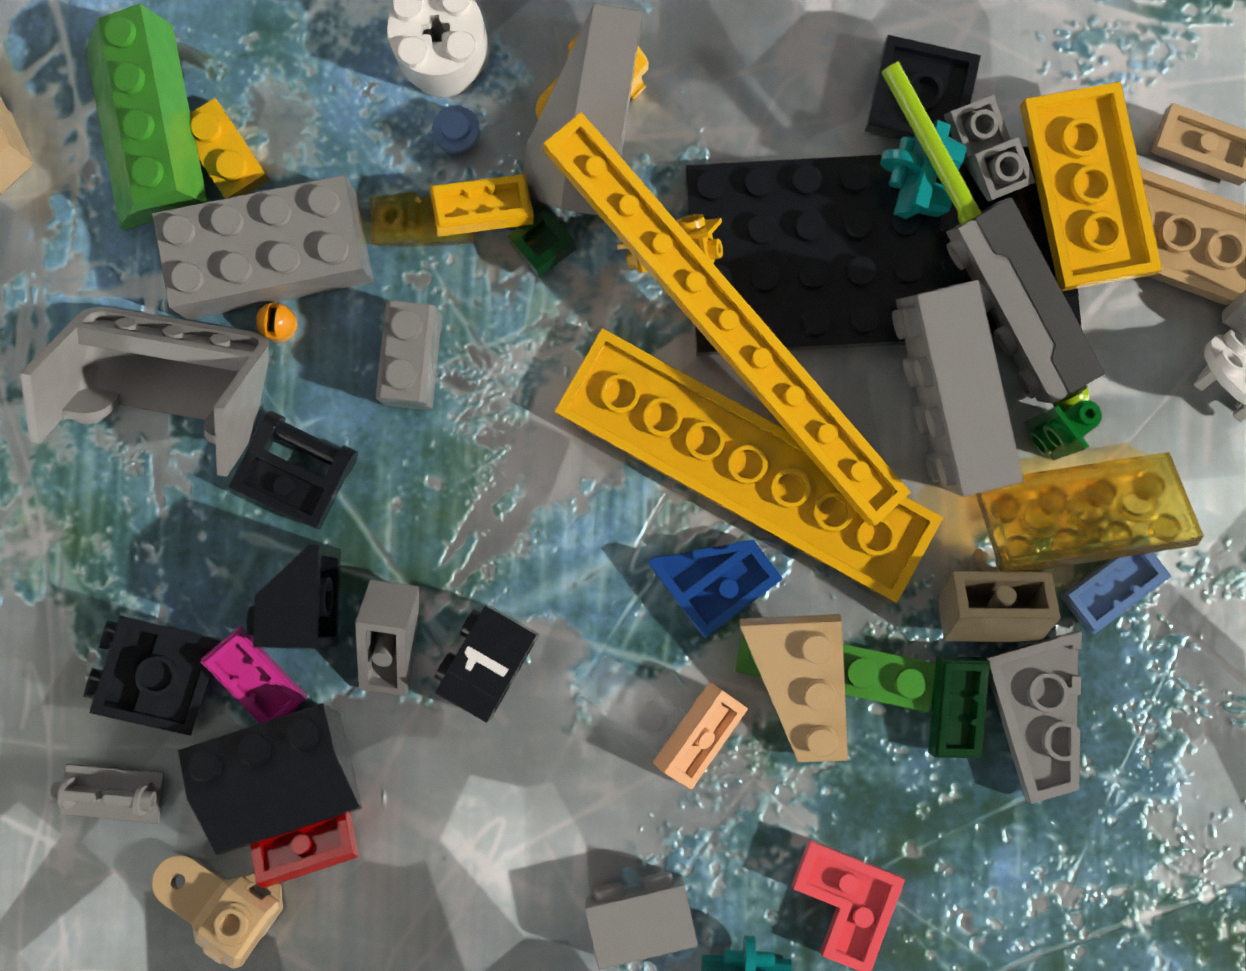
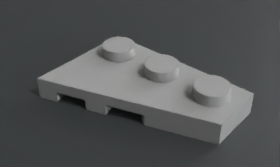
M1082 631L1070 632L1042 640L1041 642L1031 643L983 657L990 661L989 682L1025 801L1031 804L1079 790L1080 729L1077 727L1078 695H1081V676H1078V649H1082Z

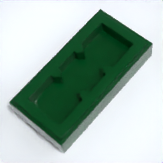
M936 656L928 753L933 757L982 758L989 660L983 657Z

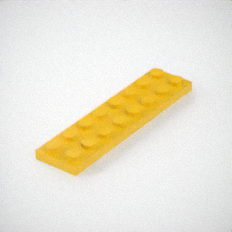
M603 328L554 411L556 415L892 603L899 601L944 518L906 497L877 525L869 526L785 429Z

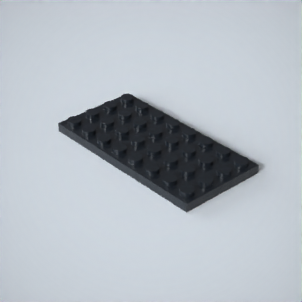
M1023 147L1035 179L1029 148ZM882 155L686 165L685 169L688 215L703 214L705 220L722 218V223L712 233L713 239L721 240L723 255L722 258L715 259L713 264L788 351L906 345L905 338L899 339L893 325L892 312L898 310L896 299L972 281L966 268L960 270L955 265L947 249V244L951 241L946 231L960 224L958 211L953 202L949 212L939 217L918 213L905 219L894 215L900 188H894L889 185L892 172L881 166ZM963 161L958 171L980 211L996 202L1012 197L1057 282L1036 180L1033 184L987 201ZM937 175L936 182L942 184L941 180ZM1078 289L1062 291L1081 327ZM988 311L986 316L991 338L996 340L993 331L998 328ZM695 326L696 356L720 355Z

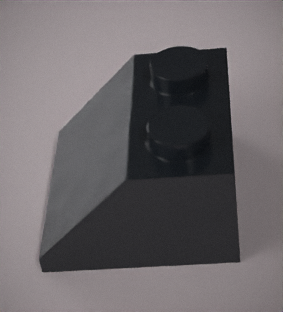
M309 544L255 595V606L249 607L246 621L247 633L249 636H253V648L316 649L338 646L341 549Z

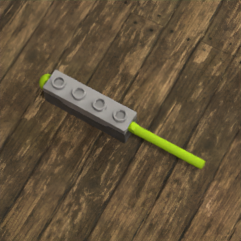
M899 61L895 62L881 71L958 211L960 224L946 231L951 241L947 244L948 252L960 270L966 268L972 281L979 280L986 313L989 311L998 328L993 331L994 337L1001 350L1007 356L1013 355L1021 371L1016 376L1021 388L1029 398L1033 399L1035 397L1037 401L1051 403L1054 407L1059 406L1063 412L1077 402L1089 400L1090 393L1087 384L1103 376L1105 372L1012 197L996 202L980 211Z

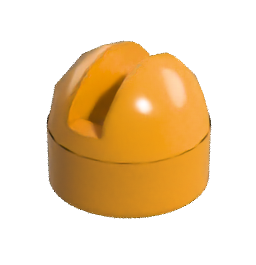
M282 303L265 304L258 310L255 317L259 333L271 342H285L295 334L297 329V318L294 312ZM276 311L275 332H269L271 312Z

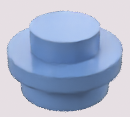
M453 105L442 109L436 115L432 124V133L440 148L449 153L458 154L470 150L477 143L480 135V126L476 115L470 109L464 106Z

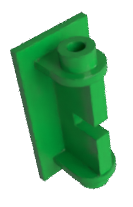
M1082 400L1065 412L1059 406H1055L1028 419L1024 423L1031 431L1028 435L1034 447L1045 456L1050 455L1054 461L1090 447L1083 437L1100 424L1102 412L1095 402Z

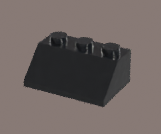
M324 703L178 750L187 800L216 855H222L362 809L341 714Z

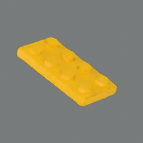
M1121 82L1025 98L1020 105L1056 279L1061 291L1145 277L1160 272L1162 265Z

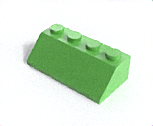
M141 3L98 18L87 45L86 54L119 227L123 230H128L154 222L152 213L208 202L196 140L190 127L192 120L173 25Z

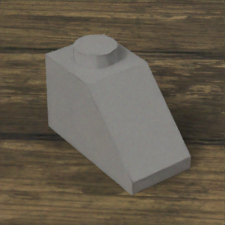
M370 580L355 621L359 690L407 696L419 626V586Z

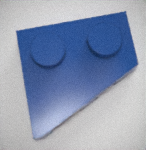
M754 540L655 557L647 562L704 638L783 579Z

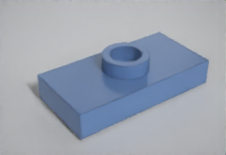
M1135 537L1061 592L1059 596L1088 634L1094 635L1172 576L1142 537Z

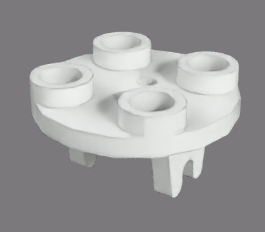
M1231 328L1226 334H1217L1204 346V357L1208 365L1197 375L1199 379L1194 383V386L1203 391L1214 381L1218 380L1221 386L1239 401L1235 405L1237 410L1232 416L1241 422L1246 418V337Z

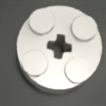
M393 0V8L388 19L387 34L394 56L406 79L420 88L422 92L435 97H451L464 93L471 88L483 71L484 73L490 58V46L483 17L475 0Z

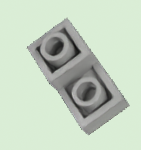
M994 94L944 115L946 122L951 125L950 133L953 139L967 147L964 163L987 201L994 200L1035 183L1020 138L1018 136L1010 139Z

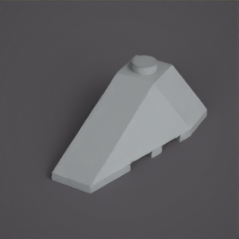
M593 4L526 145L523 174L526 176L530 198L558 209L599 216L545 154L542 147L545 141L582 112L619 156L622 157L643 11Z

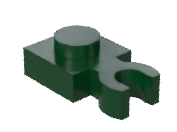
M546 208L534 216L532 225L505 228L513 231L508 235L511 246L538 277H541L576 250L574 240Z

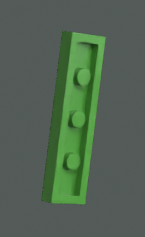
M742 633L734 671L761 677ZM843 644L845 695L929 713L936 663Z

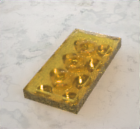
M1170 452L1022 474L1024 482L976 494L1000 572H1029L1198 546L1204 537Z

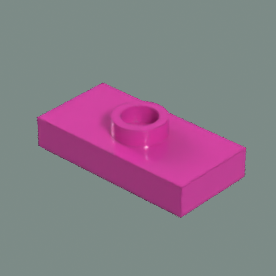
M241 625L204 655L200 661L259 723L290 714L307 700V694L263 648H253V638L248 635Z

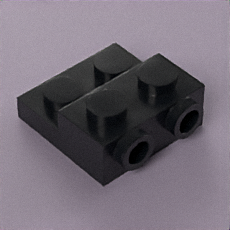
M120 611L117 622L107 620L98 649L108 651L102 670L92 668L87 680L83 697L92 699L89 713L191 736L211 674L200 661L204 655L221 642L220 638Z

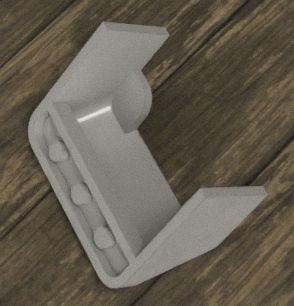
M93 307L83 310L20 372L30 443L40 444L62 418L75 420L82 424H93L108 416L117 405L205 420L204 436L209 442L216 444L217 475L227 477L254 436L269 362L268 340L263 335L252 331L113 307Z

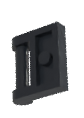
M269 411L262 419L229 488L320 530L346 477L350 474L357 461L358 451L346 445H343L341 448L336 447L286 423L284 416L274 411ZM279 440L331 465L325 478L270 453L269 450L273 442Z

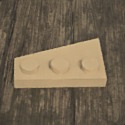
M841 614L740 619L742 633L798 763L848 761Z

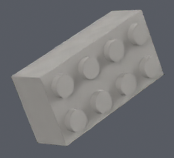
M345 175L152 213L168 305L170 309L187 320L374 283L357 193Z
M979 280L896 299L898 310L892 312L893 325L899 339L905 338L909 358L903 360L904 372L909 386H916L920 406L914 408V414L920 434H927L931 453L925 455V462L931 481H938L940 488L962 497L1024 482Z

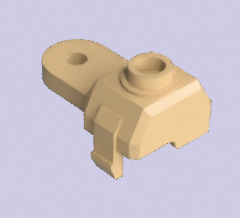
M177 855L167 858L157 867L152 878V889L157 900L192 924L195 943L204 949L203 953L219 964H226L231 969L243 966L255 946L265 936L283 910L282 885L280 883L266 887V889L271 891V894L264 897L253 889L256 885L254 873L227 879L201 860L192 856ZM181 874L185 878V883L183 887L178 888L175 881L177 876Z

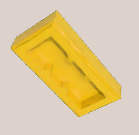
M525 174L429 186L438 237L533 224L534 214Z

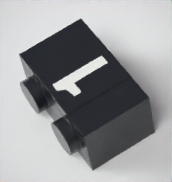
M485 605L481 612L475 609L472 610L459 635L466 639L458 653L454 655L449 652L434 678L441 681L435 691L437 695L486 723L493 718L540 635L538 632L491 605Z

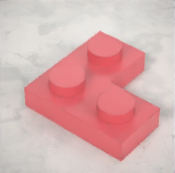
M808 839L791 886L796 891L836 906L820 953L825 958L857 971H872L905 879L899 874Z

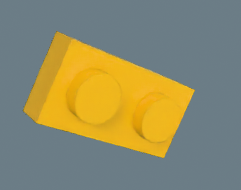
M216 98L190 113L192 120L190 127L195 136L199 160L225 199L249 194L270 180Z

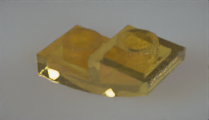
M415 192L370 197L371 244L374 246L425 247L474 243V232L437 236L430 196L421 197Z

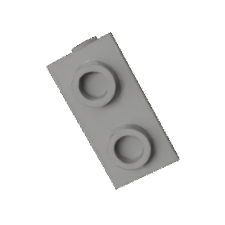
M66 764L64 779L62 782L53 783L49 798L51 802L58 804L60 815L158 824L165 773Z

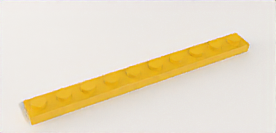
M582 112L543 143L542 150L869 526L877 525L911 493Z

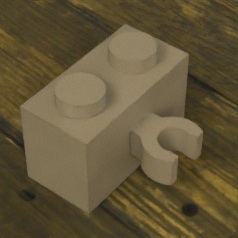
M976 549L969 560L970 571H953L937 596L944 641L1041 642L1061 618L1052 572H1007L1011 566V556L1007 549H1001L995 557L997 567L986 564L983 559L982 549Z

